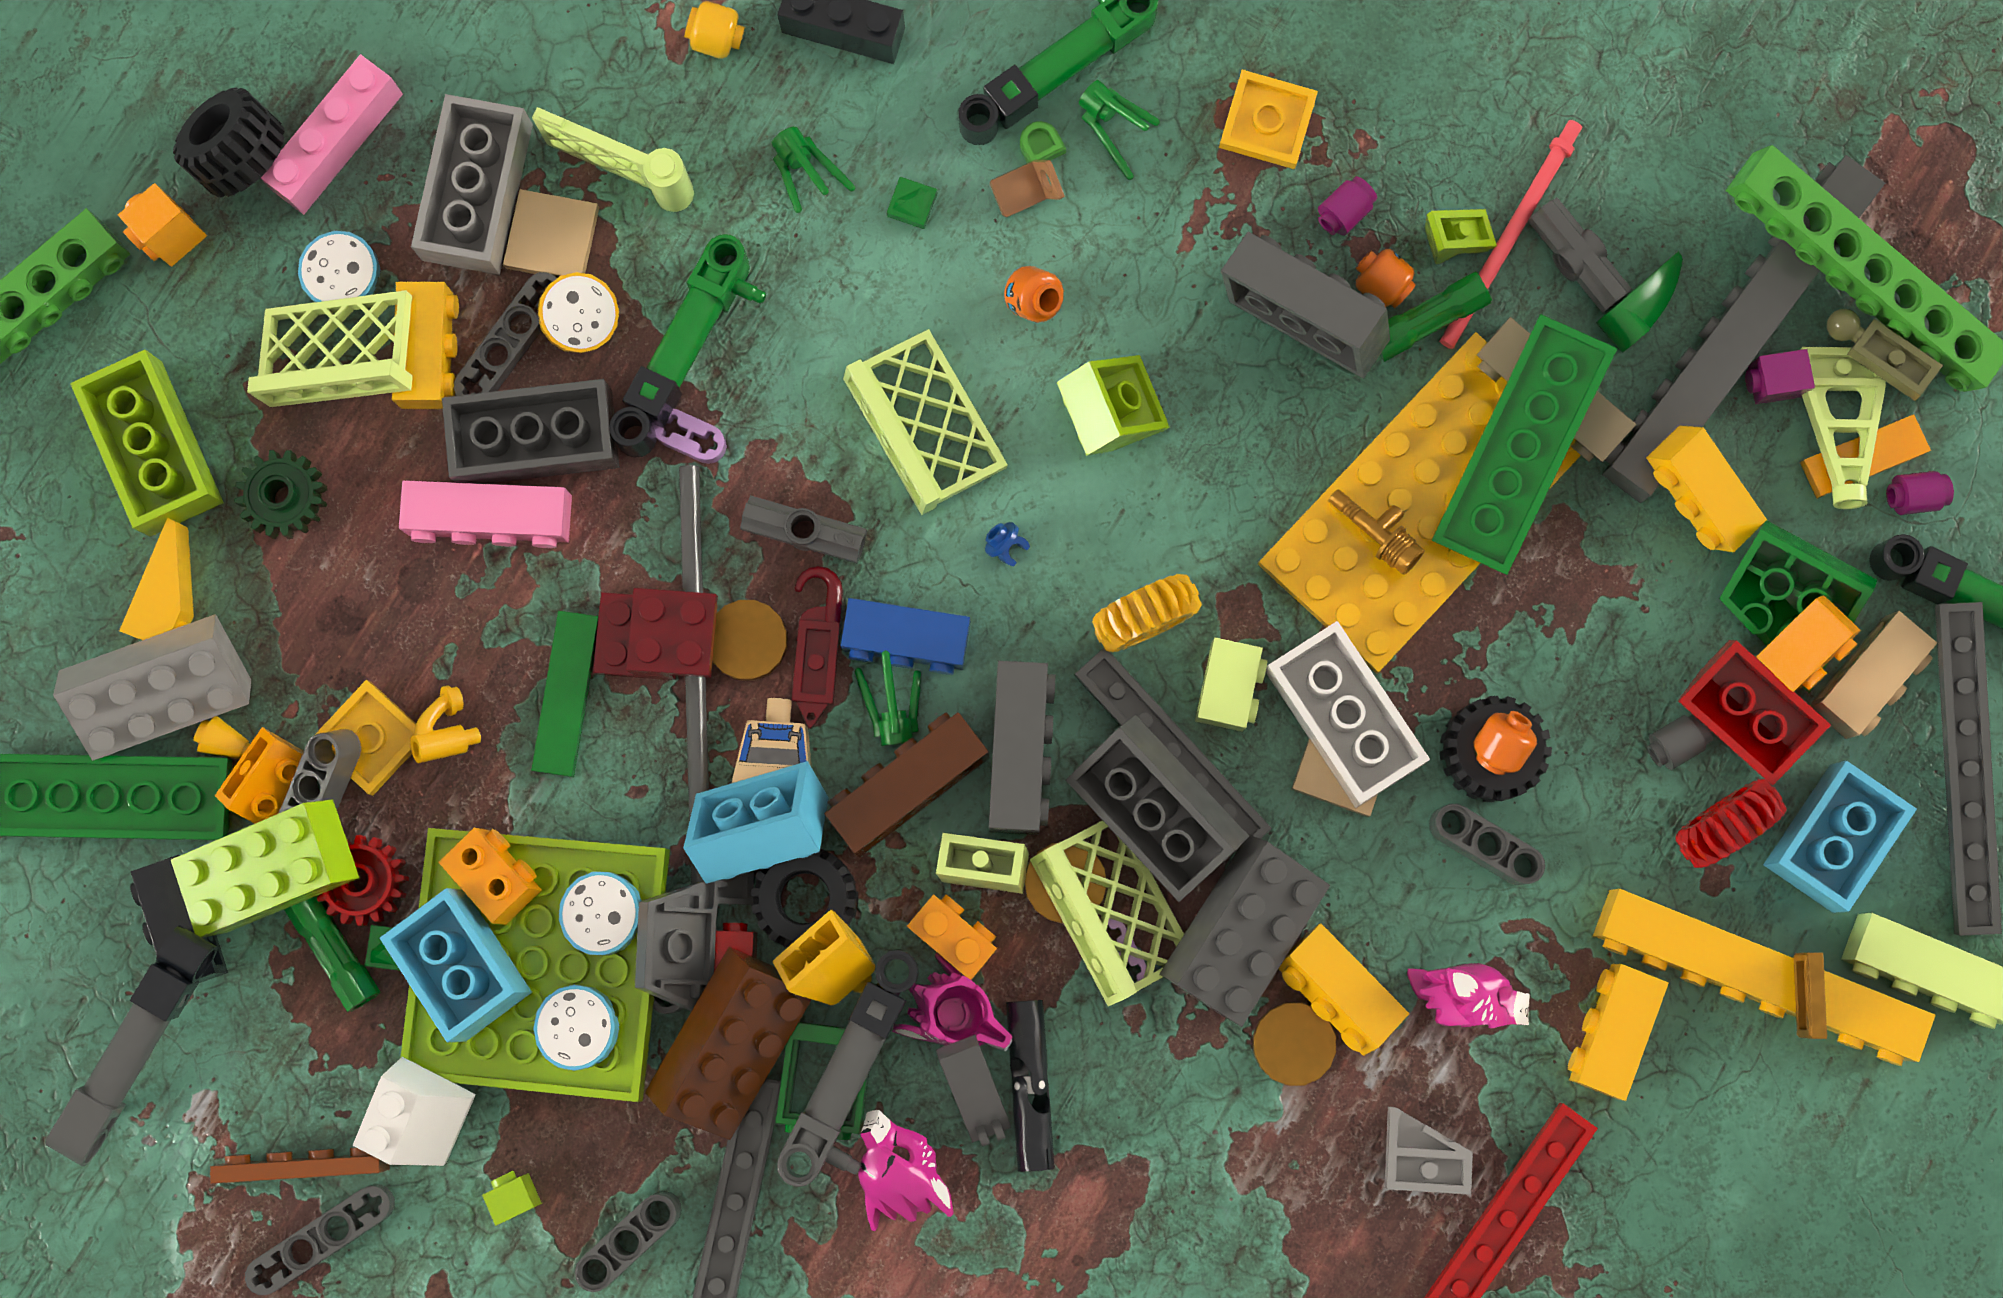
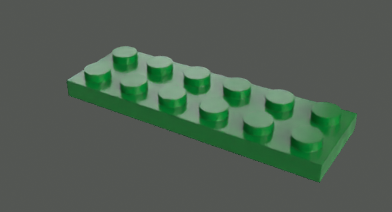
M1542 314L1539 315L1434 533L1432 541L1501 573L1508 574L1618 348Z
M0 754V837L216 841L227 836L229 831L230 810L215 797V794L231 773L233 759L212 757L104 756L92 761L89 755Z

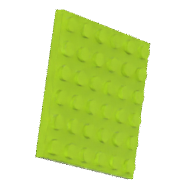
M428 828L419 908L446 888L462 890L438 862L470 831ZM501 834L510 844L507 851L516 861L518 859L523 860L536 873L537 877L534 881L542 891L507 925L492 924L477 906L476 908L532 993L466 1042L447 1043L409 985L400 1058L404 1057L453 1083L642 1102L654 996L635 988L637 933L634 939L630 941L631 943L622 951L611 955H588L574 948L564 936L559 922L560 902L566 889L576 879L591 872H612L622 876V878L626 879L638 890L642 901L666 893L670 849ZM572 985H582L597 989L606 995L613 1004L612 1007L615 1011V1016H618L619 1022L617 1042L608 1057L593 1067L575 1071L558 1068L545 1059L536 1045L533 1029L536 1013L545 998L557 989Z

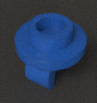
M1008 522L1004 525L999 523L986 536L985 552L990 557L998 556L1003 563L1015 566L1017 562L1009 555L1010 547L1013 544H1017L1020 548L1028 550L1030 545L1025 538L1018 536L1019 528L1013 522Z

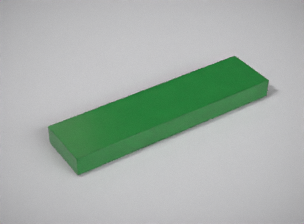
M558 610L531 768L533 772L574 778L595 655L599 616Z

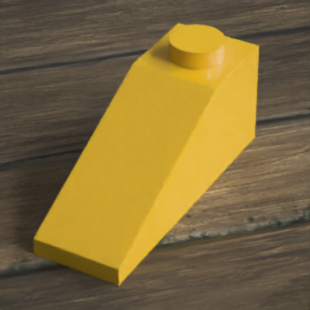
M167 518L119 630L141 640L187 625L192 622L194 617L189 531L186 526Z

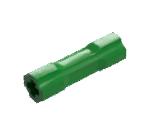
M1475 271L1449 285L1443 292L1401 315L1389 318L1390 341L1380 354L1382 360L1385 362L1411 348L1419 340L1459 318H1465L1491 304L1492 298L1479 274Z
M319 895L284 909L297 932L305 938L331 980V987L347 1012H352L364 1006L381 993L365 966L358 961L333 920V916H329L326 913L328 909L326 903L318 902L317 897Z

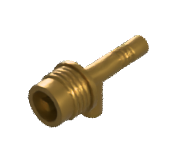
M1339 489L1329 498L1328 502L1340 512H1343L1346 517H1349L1352 522L1381 545L1376 558L1384 560L1391 568H1396L1405 575L1423 556L1425 550L1416 543L1413 537L1405 532L1406 529L1403 526L1396 529L1393 533L1389 531L1404 517L1399 507L1392 505L1380 518L1375 520Z

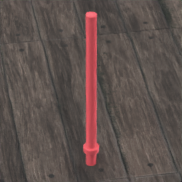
M1569 120L1560 136L1553 138L1549 145L1551 149L1549 155L1496 243L1497 246L1493 248L1479 272V276L1487 289L1492 284L1563 160L1572 155L1574 151L1572 145L1582 130V126L1578 122ZM1473 314L1450 323L1439 342L1443 346L1453 349Z

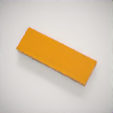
M1914 414L1878 429L1869 477L1931 451ZM1860 437L1836 446L1838 456L1840 458H1857L1859 455ZM1819 453L1801 461L1800 464L1816 499L1832 493V484L1822 454ZM1851 480L1845 481V484L1855 483Z

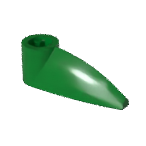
M1679 251L1596 322L1622 353L1650 330L1671 300L1678 283L1683 262Z

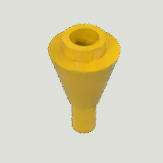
M218 716L213 717L210 721L207 719L202 721L193 741L199 743L197 752L240 759L250 745L249 740Z

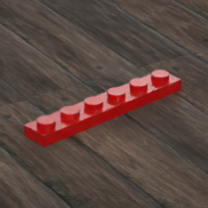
M1559 1103L1424 1298H1481L1598 1128L1564 1103Z

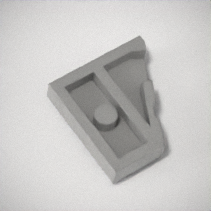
M1388 1106L1385 1188L1389 1190L1471 1195L1473 1152L1400 1109Z

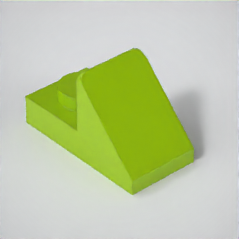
M1486 209L1437 210L1427 213L1425 232L1436 265L1458 254L1483 253L1497 246Z

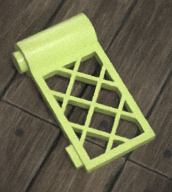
M536 108L532 119L547 145L651 189L659 206L666 211H682L692 202L694 196L693 185L682 159L672 149L660 148L648 155L541 108Z

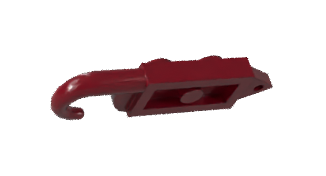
M821 566L810 567L803 571L797 578L795 585L796 592H801L804 584L812 578L822 579L827 585L826 606L814 607L805 611L801 615L798 626L792 701L797 702L809 729L814 727L829 705H834L841 628L842 582L835 572ZM814 714V720H808V715Z

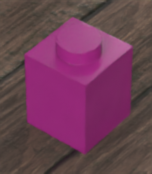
M1808 349L1759 356L1749 364L1745 374V382L1748 392L1750 394L1753 393L1755 404L1802 398L1804 393L1815 389Z

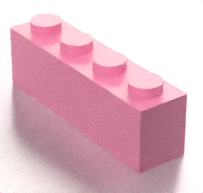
M360 54L282 148L272 166L260 179L275 194L304 215L401 98L403 93L388 74Z
M402 480L399 529L408 536H411V541L419 543H435L436 537H450L452 543L462 545L476 544V539H492V544L497 546L513 547L516 546V542L519 540L532 541V546L538 548H556L557 542L569 543L572 495L564 487Z

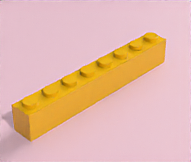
M1609 890L1593 934L1594 937L1604 940L1603 948L1624 956L1627 955L1628 950L1642 955L1641 963L1660 971H1666L1667 966L1682 971L1680 977L1682 980L1701 987H1705L1706 982L1721 987L1719 994L1734 1001L1744 1003L1745 998H1749L1759 1002L1758 1010L1774 1017L1783 1019L1785 1013L1796 1017L1794 958L1625 890ZM1824 970L1827 1030L1839 1034L1837 1042L1858 1050H1862L1863 1046L1866 1045L1878 1050L1877 1058L1898 1066H1902L1903 1061H1920L1935 1014Z

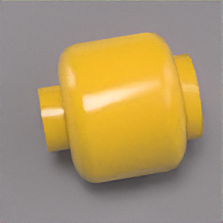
M704 1L698 8L692 7L684 37L690 39L689 43L692 50L723 59L729 55L731 48L739 50L745 27L738 25L739 16L736 10Z

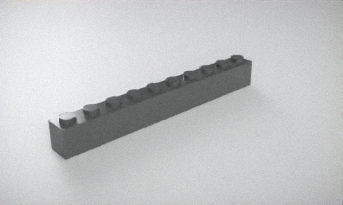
M1847 155L1835 166L1828 162L1814 180L1858 218H1860L1885 184L1884 181ZM1804 215V224L1806 228L1810 230V221L1808 217ZM1774 236L1769 239L1768 243L1773 248L1766 257L1759 254L1744 273L1750 277L1742 288L1736 285L1721 303L1727 309L1719 319L1715 316L1709 319L1698 334L1703 341L1696 350L1689 347L1675 364V367L1680 370L1672 381L1668 378L1664 379L1651 396L1657 402L1649 412L1642 409L1633 420L1636 426L1631 430L1633 432L1625 444L1620 442L1605 459L1609 465L1602 475L1639 503L1649 498L1660 484L1655 479L1653 474L1655 470L1646 457L1679 425L1704 426L1820 271L1814 265H1809L1800 260L1795 254L1796 250L1786 241ZM1834 241V249L1836 250L1839 244Z

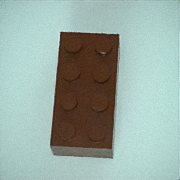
M947 712L939 716L928 725L929 734L919 742L914 737L909 739L894 751L897 758L884 768L881 763H878L861 776L864 784L852 793L848 788H845L827 802L831 809L824 813L853 853L859 858L990 759L989 751L959 712L952 717Z
M728 947L647 1087L645 1094L664 1116L731 1140L812 999L789 992L775 966Z

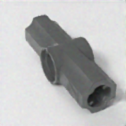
M1557 197L1549 201L1530 217L1528 222L1552 250L1556 267L1568 280L1577 281L1602 313L1612 308L1632 291L1629 284L1607 259V250L1601 239L1589 229L1584 230Z
M751 495L745 505L740 526L742 531L784 542L802 551L811 550L858 564L862 555L867 535V529L817 515L806 508L796 509ZM810 521L815 525L812 535L804 539L795 537L793 534L795 526L799 522Z

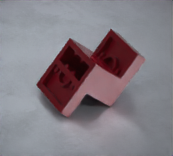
M634 588L633 595L601 593L593 673L596 675L677 680V675L711 678L717 594Z

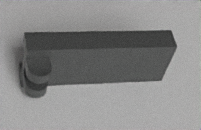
M976 1035L936 1049L939 1062L972 1143L980 1140L982 1147L990 1144L988 1137L996 1134L998 1141L1006 1138L1004 1130L1011 1128Z

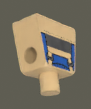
M768 698L766 721H747L732 783L806 761L809 762L812 768L808 727L801 723H790L792 700Z

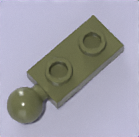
M1839 309L1833 312L1827 320V331L1832 338L1838 341L1851 340L1855 343L1847 353L1848 356L1914 401L1923 394L1943 366L1876 319L1864 329L1861 327L1859 316L1854 311Z

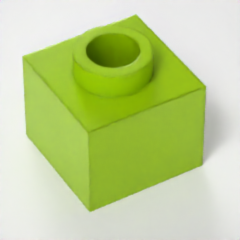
M511 1171L490 1181L493 1190L482 1194L495 1226L542 1204L529 1173L517 1178L515 1172Z

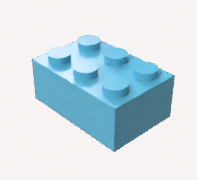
M808 761L697 793L683 848L706 884L722 879H731L736 875L753 870L766 869L792 859L808 857L813 853L820 852L825 822L824 813L827 810L829 797Z
M1843 761L1831 764L1763 865L1830 912H1849L1917 808L1850 762Z
M444 889L380 937L383 945L447 1043L466 1042L532 993L472 900L463 890Z

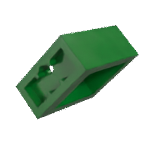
M805 1022L797 1024L786 1043L775 1122L777 1124H785L784 1132H792L801 1114L791 1112L800 1042L809 1041L838 1045L846 1028ZM869 1074L853 1103L851 1119H845L841 1127L842 1130L837 1138L838 1140H851L852 1133L859 1134L862 1130Z

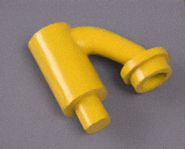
M449 685L441 687L440 697L419 717L415 725L414 735L410 739L411 752L417 763L466 753L469 745L481 742V735L477 727L464 730L461 725L433 730L434 724L444 712L447 716H453L457 711L463 709V697L458 687L451 688Z

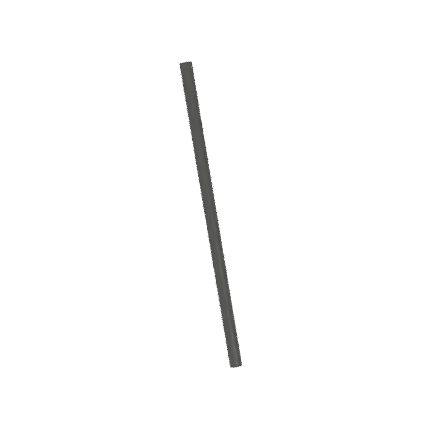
M685 465L679 467L682 587L685 592L703 593L699 466ZM685 676L689 822L696 794L709 790L706 677ZM690 860L691 884L703 879Z

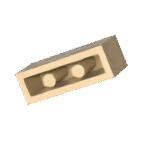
M1897 611L1885 616L1812 701L1810 706L1844 738L1847 739L1860 734L1863 736L1868 735L1880 722L1881 718L1877 714L1886 704L1889 706L1893 705L1905 693L1907 687L1903 683L1912 673L1918 675L1931 662L1933 657L1929 653L1936 646L1937 642L1902 612Z

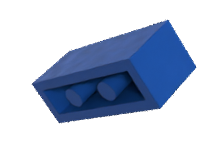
M848 598L841 648L844 652H849V659L856 661L873 662L874 656L882 657V652L887 650L890 653L891 666L912 669L914 663L930 665L929 671L953 675L954 669L963 670L971 621L970 617Z

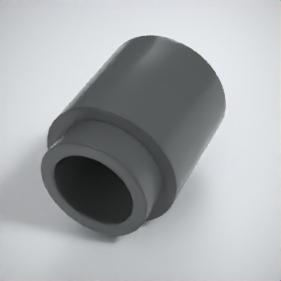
M1693 714L1689 717L1682 715L1649 735L1650 745L1647 746V751L1657 766L1662 767L1665 765L1668 769L1673 770L1705 751L1706 745L1712 742L1713 738L1710 730Z

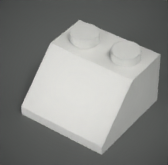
M401 1057L381 1076L353 1146L389 1165L444 1166L449 1159L476 1094Z

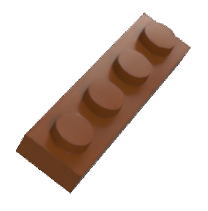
M356 1147L350 1148V1155L334 1156L333 1148L308 1150V1158L293 1159L292 1151L266 1153L265 1161H251V1154H235L224 1156L225 1163L210 1166V1184L371 1174L390 1170V1165Z

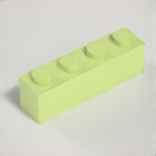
M1874 913L1857 915L1841 960L1854 965L1852 969L1854 973L1873 980H1877L1878 976L1893 981L1891 988L1907 995L1916 996L1918 992L1932 997L1930 1004L1953 1013L1956 1012L1957 1008L1971 1013L1970 1021L1981 1026L1995 1029L1996 1024H2003L2002 966Z

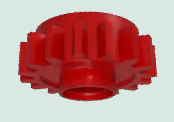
M356 835L353 845L348 839L347 842L357 872L363 869L368 875L366 888L359 892L354 886V881H351L320 894L317 900L318 902H328L330 906L326 913L329 916L342 913L340 923L350 924L355 917L357 926H367L369 916L374 922L380 923L384 921L383 910L393 913L398 910L392 901L395 897H406V893L398 888L399 883L409 881V876L399 874L398 869L402 868L406 862L403 859H392L396 852L394 846L388 845L381 850L382 839L373 837L369 844H367L366 836Z

